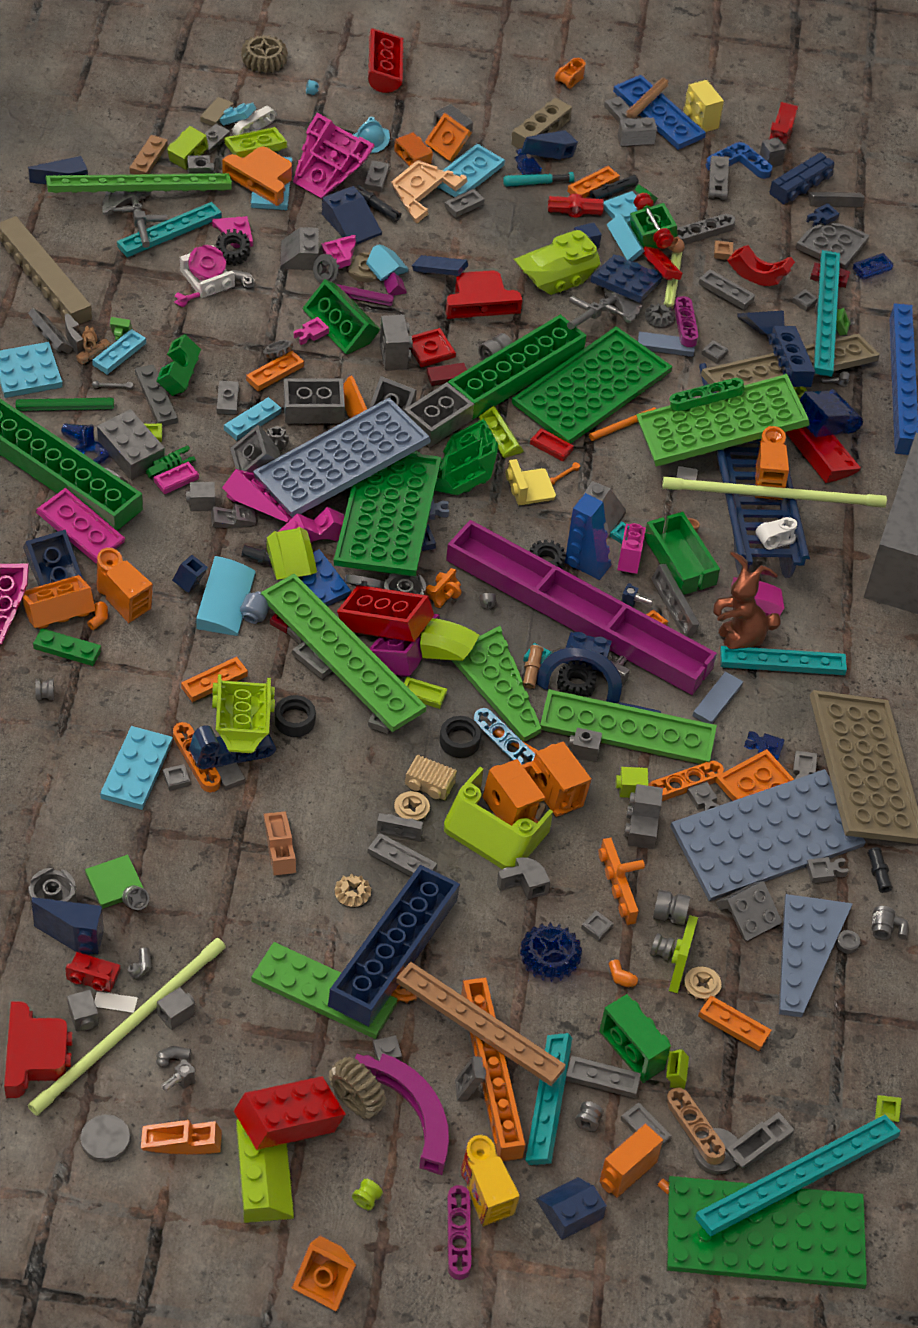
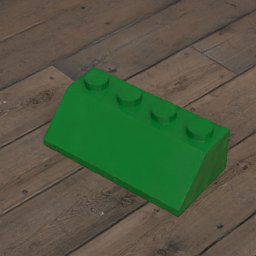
M324 279L302 308L312 319L319 317L329 327V334L327 335L347 355L369 345L380 332V328L337 284Z

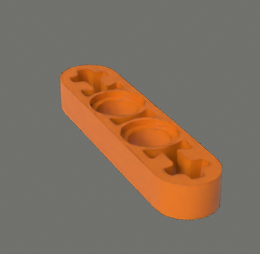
M185 722L176 724L173 727L174 741L201 788L210 793L217 791L221 785V778L215 767L209 769L197 768L191 752L186 750L190 746L194 730L192 726ZM183 731L184 734H187V740H185L183 734L179 732ZM207 774H209L210 780L214 781V783L207 781Z
M710 761L651 781L648 786L663 788L662 801L687 793L689 787L708 782L709 785L716 783V776L722 774L724 768L721 763ZM696 775L700 780L697 782L691 781L689 776ZM678 782L681 787L673 788L670 786V783Z

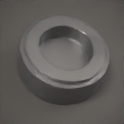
M845 930L839 933L836 945L843 953L851 954L858 950L860 938L855 932Z

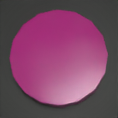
M203 245L202 247L194 248L190 253L188 266L195 277L204 281L223 274L226 260L223 257V253L216 247Z

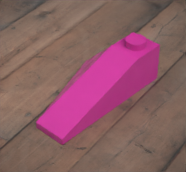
M235 469L222 487L227 492L226 496L233 502H240L287 523L292 519L285 509L255 478L254 473Z
M0 564V645L3 644L28 585L29 564Z

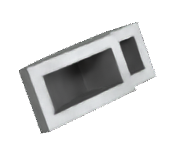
M778 1112L763 1123L762 1121L727 1147L726 1152L742 1169L790 1139L794 1129Z

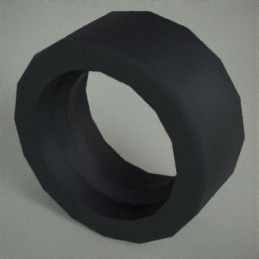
M299 695L282 698L275 708V726L286 736H304L314 728L316 721L315 706L309 699ZM296 709L308 715V718L300 723L288 722L282 717L286 711Z
M453 716L442 724L439 738L440 746L445 753L452 757H469L479 749L481 741L480 726L469 717ZM454 730H463L473 736V740L463 744L455 743L448 738V734Z

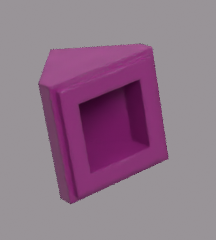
M394 272L384 281L387 294H407L403 280Z

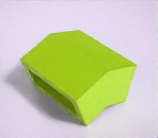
M682 1049L669 1052L666 1078L670 1081L671 1088L685 1089L689 1056Z

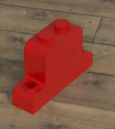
M494 270L462 272L460 276H456V294L447 297V319L521 314L522 297L520 292L505 290L500 273Z
M11 1001L4 1082L6 1098H19L23 1096L26 1089H28L29 1081H57L66 1073L67 1067H71V1053H68V1046L73 1044V1032H68L66 1021L61 1018H33V1011L29 1010V1006L25 1002Z

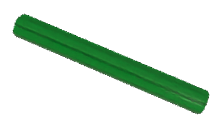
M114 398L17 399L15 407L18 411L114 409Z

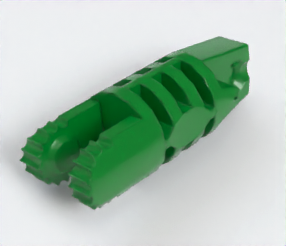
M187 445L153 461L154 466L148 468L145 472L151 478L186 462L191 464L196 459L193 456L182 461L180 455L190 450V447Z

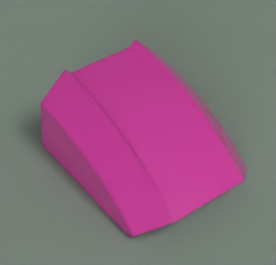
M733 577L732 585L738 577ZM759 581V590L755 596L756 605L766 613V616L772 613H777L780 616L784 610L782 590L774 585Z

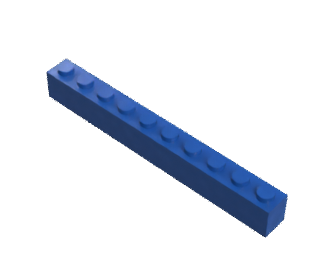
M894 303L889 319L895 454L909 455L916 432L918 433L912 305Z

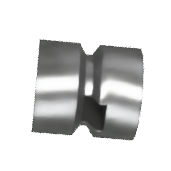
M500 333L478 347L479 356L483 361L513 342L508 335Z
M659 889L653 918L664 921L670 918L672 923L684 925L690 896L682 894L673 896L672 892Z

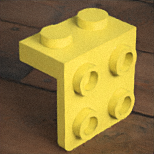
M517 459L509 460L508 469L505 470V474L518 505L555 499L556 494L545 469L521 471Z

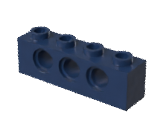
M774 326L772 333L769 335V344L773 347L774 356L778 359V365L782 369L783 375H788L793 387H811L815 370L796 326Z

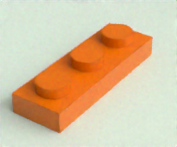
M607 166L569 185L567 192L570 194L577 193L586 198L589 196L590 191L599 189L604 184H612L619 181L620 175Z
M290 351L247 374L246 381L257 391H260L303 368L304 361L296 353Z
M235 657L181 682V688L189 699L194 702L213 692V683H217L218 674L222 675L221 681L236 682L247 677L248 670L238 657Z
M711 995L698 1017L757 1051L761 1050L772 1031Z

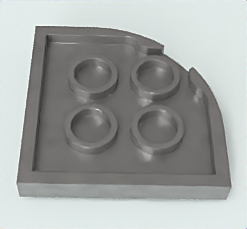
M832 223L831 226L823 227L820 224L810 228L797 242L796 249L820 259L822 250L840 253L839 268L845 270L868 242L870 235L843 224Z

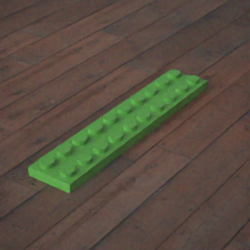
M295 574L261 592L268 606L392 732L426 712L427 706Z

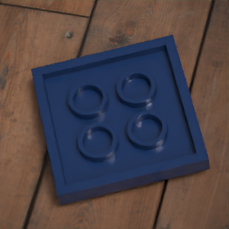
M613 255L591 276L590 282L640 303L662 282L663 277L662 274L654 269L645 268L641 264L626 260L620 255Z

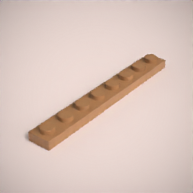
M410 962L397 977L396 983L548 1085L552 1086L565 1070L566 1064L414 963Z

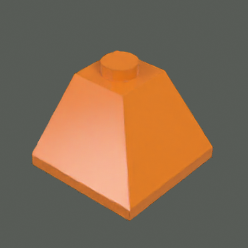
M319 1236L310 1243L292 1289L337 1311L356 1264L343 1247Z

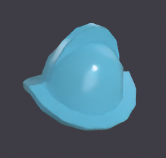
M369 117L368 121L361 125L358 132L354 134L355 137H362L375 145L371 153L383 150L390 140L389 130L382 128L374 117Z

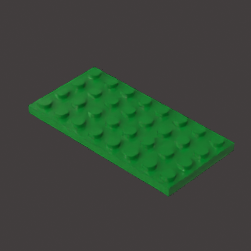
M616 326L513 397L512 404L551 434L571 444L672 372V366Z
M411 453L352 486L334 556V566L409 576L417 575L441 466V457Z
M669 1176L667 1271L865 1289L867 1278L863 1194L801 1188L724 1230L709 1236L695 1219L696 1213L749 1186L751 1183Z

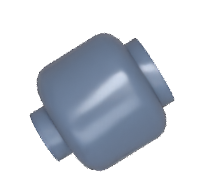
M257 591L245 596L240 612L245 621L256 624L265 620L270 607L265 597L261 595V592Z

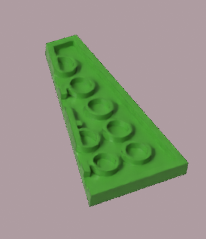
M498 626L479 636L474 647L463 661L452 660V662L521 741L526 742L541 733V726L534 708L530 705L528 693L524 690L523 681L515 661L510 655L507 641L504 640L501 626Z

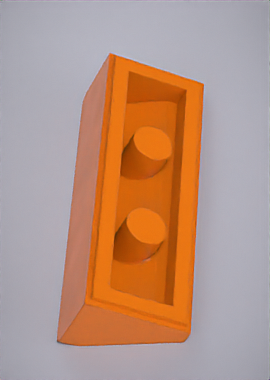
M349 376L344 382L343 388L345 410L350 419L367 410V407L354 377Z

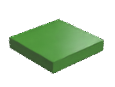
M128 855L85 869L86 877L102 909L123 902L122 894L128 886L135 885L143 888Z

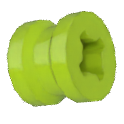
M363 1179L359 1190L353 1192L352 1199L361 1208L372 1210L375 1206V1200L381 1198L383 1191L372 1180Z

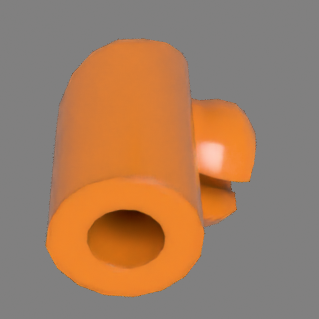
M102 601L94 604L95 616L87 622L91 630H95L108 620V606Z
M619 960L609 962L612 978L616 984L624 987H635L637 985V976L622 970Z

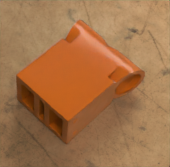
M769 426L762 433L756 463V486L786 488L789 473L787 446L785 445L786 435L779 427ZM755 496V498L783 500V498Z
M104 548L97 556V591L100 594L106 595L107 601L129 624L151 609L153 584L128 561H123L120 552L116 549Z

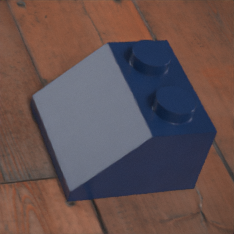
M579 1177L536 1198L537 1203L561 1240L602 1220L607 1206L594 1185Z

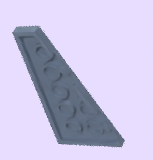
M785 895L779 998L780 1015L803 1016L853 903Z

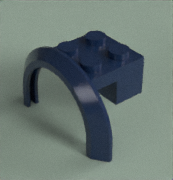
M570 632L566 648L550 654L541 664L536 684L548 690L551 674L556 667L562 663L568 664L570 661L575 664V661H579L580 665L585 662L586 667L590 665L592 670L603 672L608 682L606 702L619 703L622 680L618 669L608 659L612 641L604 637L588 636L582 632Z

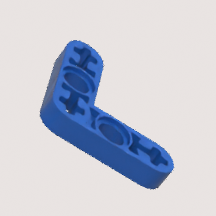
M742 142L735 143L710 155L706 162V168L710 171L711 156L731 157L729 158V166L740 162L759 178L767 179L772 173V165L751 147Z

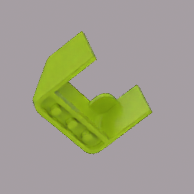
M479 767L460 788L445 818L444 832L502 870L507 867L513 868L515 867L516 858H528L550 832L553 811L549 809L538 823L522 818L517 820L513 826L509 825L477 805L481 799L480 790L484 770L482 767Z

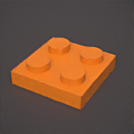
M444 113L424 143L453 162L472 132Z

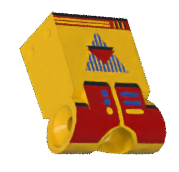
M476 1135L467 1144L460 1172L467 1183L466 1187L483 1227L514 1215L520 1195L501 1158L497 1156L492 1140L484 1135Z

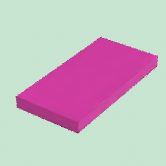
M66 488L37 508L36 513L58 532L66 530L69 541L96 564L98 553L102 549H116L125 542L124 536Z

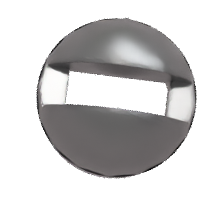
M480 594V605L485 609L487 606L489 608L494 607L496 594Z

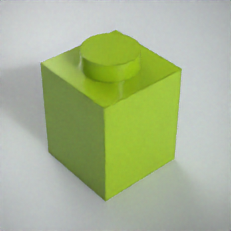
M621 767L620 775H616L615 787L619 789V797L630 798V793H635L637 784L648 786V768Z

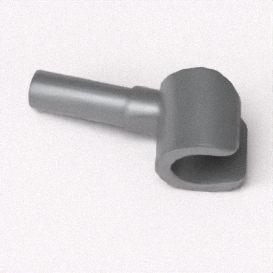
M841 372L839 377L822 378V383H838L839 386L846 387L849 383L850 374L848 372Z

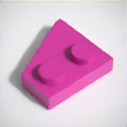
M247 216L212 219L213 228H218L221 233L224 231L227 234L228 229H230V232L236 229L237 233L241 230L249 238L250 247H253V239ZM231 243L234 248H240L239 244Z
M352 235L322 243L321 249L324 254H330L333 258H336V262L340 266L338 269L351 265L356 237Z

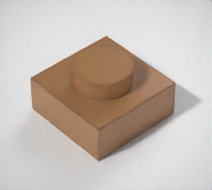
M715 241L714 258L728 260L733 253V242Z

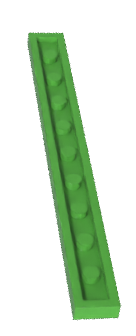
M229 173L46 176L47 191L53 193H95L98 191L168 192L171 190L223 191L230 190L232 187Z

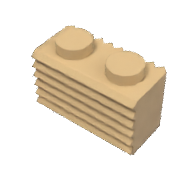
M416 755L406 773L405 785L411 790H420L428 793L434 799L446 800L456 782L457 771L451 767L436 763L431 759L428 760V758Z

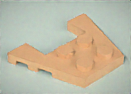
M416 161L391 181L392 187L415 223L420 222L429 214L428 209L418 202L442 182L455 191L468 182L467 177L464 175L457 176L449 170H438V167L421 161Z

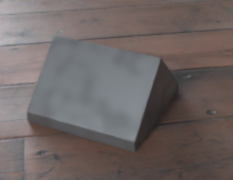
M380 376L369 408L390 398L404 411L405 408L416 402L417 390Z

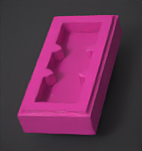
M186 462L155 476L154 482L163 494H167L198 480L199 474L189 462Z

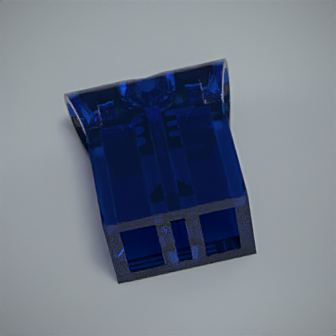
M831 389L829 392L806 391L800 399L809 419V426L805 427L815 437L840 434L842 431L846 434H852L863 425V418L835 389Z

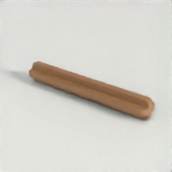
M661 78L627 110L626 117L634 119L668 86V79Z

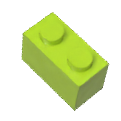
M189 126L167 148L169 160L187 170V156H201L209 147L207 136Z

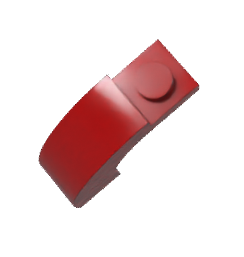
M781 102L775 123L772 122L769 139L779 138L782 143L787 144L798 113V106Z
M749 245L735 250L727 260L741 277L761 286L779 284L782 278L791 272L790 268L795 263L792 257L776 263L765 262L754 254Z

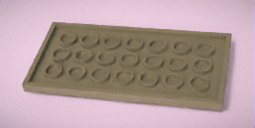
M813 690L810 694V699L845 836L918 844V806L889 701Z

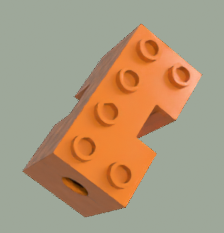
M560 742L536 751L534 760L521 765L519 760L516 759L489 769L482 797L496 817L511 826L522 818L538 823L535 816L539 802L543 800L556 817L583 807L592 779L566 744Z

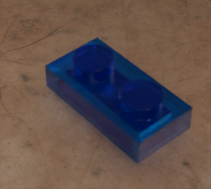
M884 253L854 263L852 269L864 280L892 270L894 264Z

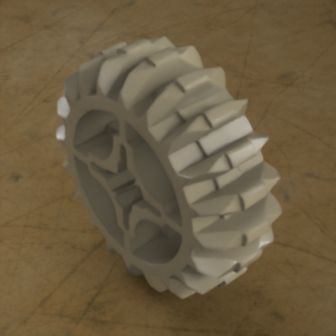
M256 35L255 38L250 37L249 40H245V44L242 46L241 57L243 64L248 69L258 71V73L265 72L266 74L267 72L273 73L274 70L279 71L280 68H284L288 51L286 44L282 43L280 39L277 40V37Z
M344 1057L335 1063L329 1071L328 1077L331 1081V1086L334 1088V1093L356 1115H360L364 1119H370L377 1115L386 1105V1096L381 1088V1083L357 1059Z

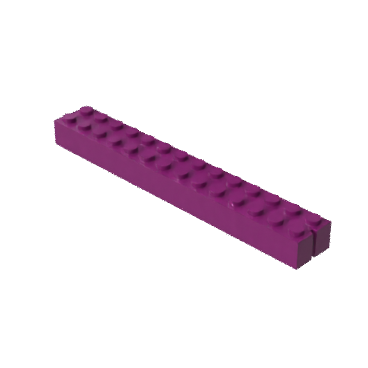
M469 520L447 545L446 561L576 632H582L592 637H604L612 641L610 651L623 656V658L626 657L630 662L691 695L695 693L702 684V680H705L714 668L716 652L472 520Z

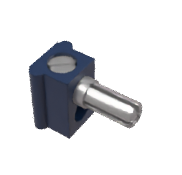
M631 583L627 584L623 591L622 602L631 607H634L636 601L649 606L652 605L653 599L640 595L638 593L639 588L632 586Z

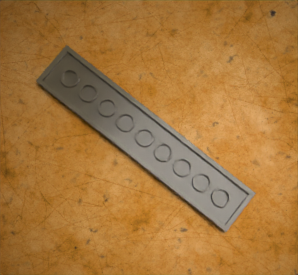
M860 334L835 339L834 371L879 360L880 354ZM815 344L806 345L805 349L814 366ZM774 353L702 369L701 376L708 384L740 378L743 380L744 385L783 375V371L779 367L778 359L774 356Z

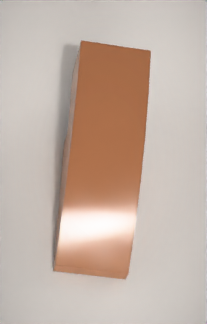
M286 811L264 814L273 875L296 873V858Z

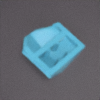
M383 245L373 247L366 261L368 267L380 281L387 279L393 272L400 275L409 270L394 251Z

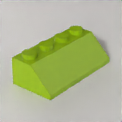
M236 1120L244 1223L294 1219L287 1143L256 1150L239 1120Z

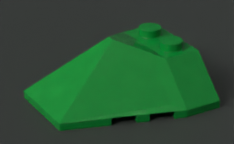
M485 419L450 437L443 450L445 455L441 460L435 491L459 495L463 492L467 493L478 484H484L490 480L497 456L498 442Z

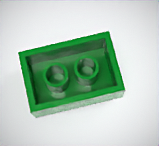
M626 994L606 1006L599 1032L633 1072L641 1073L640 1081L644 1083L665 1070L671 1048L670 1041L657 1030L653 1020L645 1016L639 1004Z

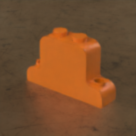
M258 147L244 158L233 154L223 158L222 173H229L232 180L278 206L284 201L285 185L292 180V163L267 147Z

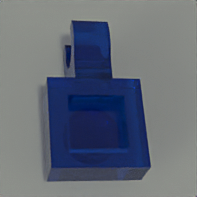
M522 148L517 149L516 153L518 156L515 157V160L517 162V169L522 175L541 174L542 168L533 157L527 158V155L521 152Z

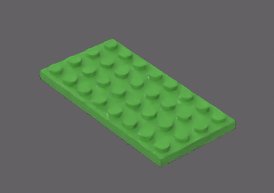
M785 374L744 385L745 391L740 396L691 409L674 411L670 406L636 414L655 466L666 465L678 460L761 439L763 431L769 426L779 427L784 432L809 426V419L788 375Z

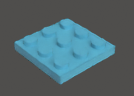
M49 342L0 350V385L4 398L63 387Z

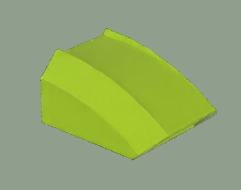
M298 527L297 529L274 531L267 537V551L276 579H285L292 574L300 577L317 573L307 530Z
M432 618L421 633L420 646L422 657L463 661L474 647L480 635L462 625Z

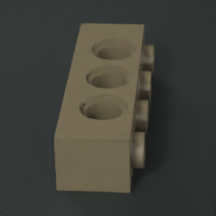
M557 98L546 103L543 108L536 111L529 119H526L520 126L514 128L511 145L522 150L526 137L557 132L570 121L572 106Z

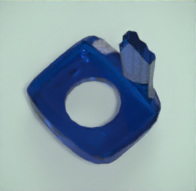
M92 424L84 426L83 437L85 442L74 448L83 454L87 451L97 453L98 457L93 459V461L101 464L109 457V453L100 442L94 440V426Z

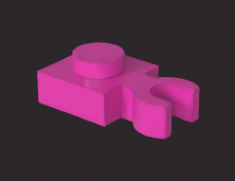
M316 317L303 324L302 329L295 330L293 336L294 339L300 337L299 344L303 345L309 338L315 341L329 334V327L319 317Z

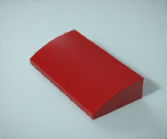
M819 416L808 417L809 426L820 437H815L806 427L785 432L825 483L844 479L860 471L861 467ZM811 420L820 422L823 426L820 425L821 427L818 428L817 426L810 425V423H813Z

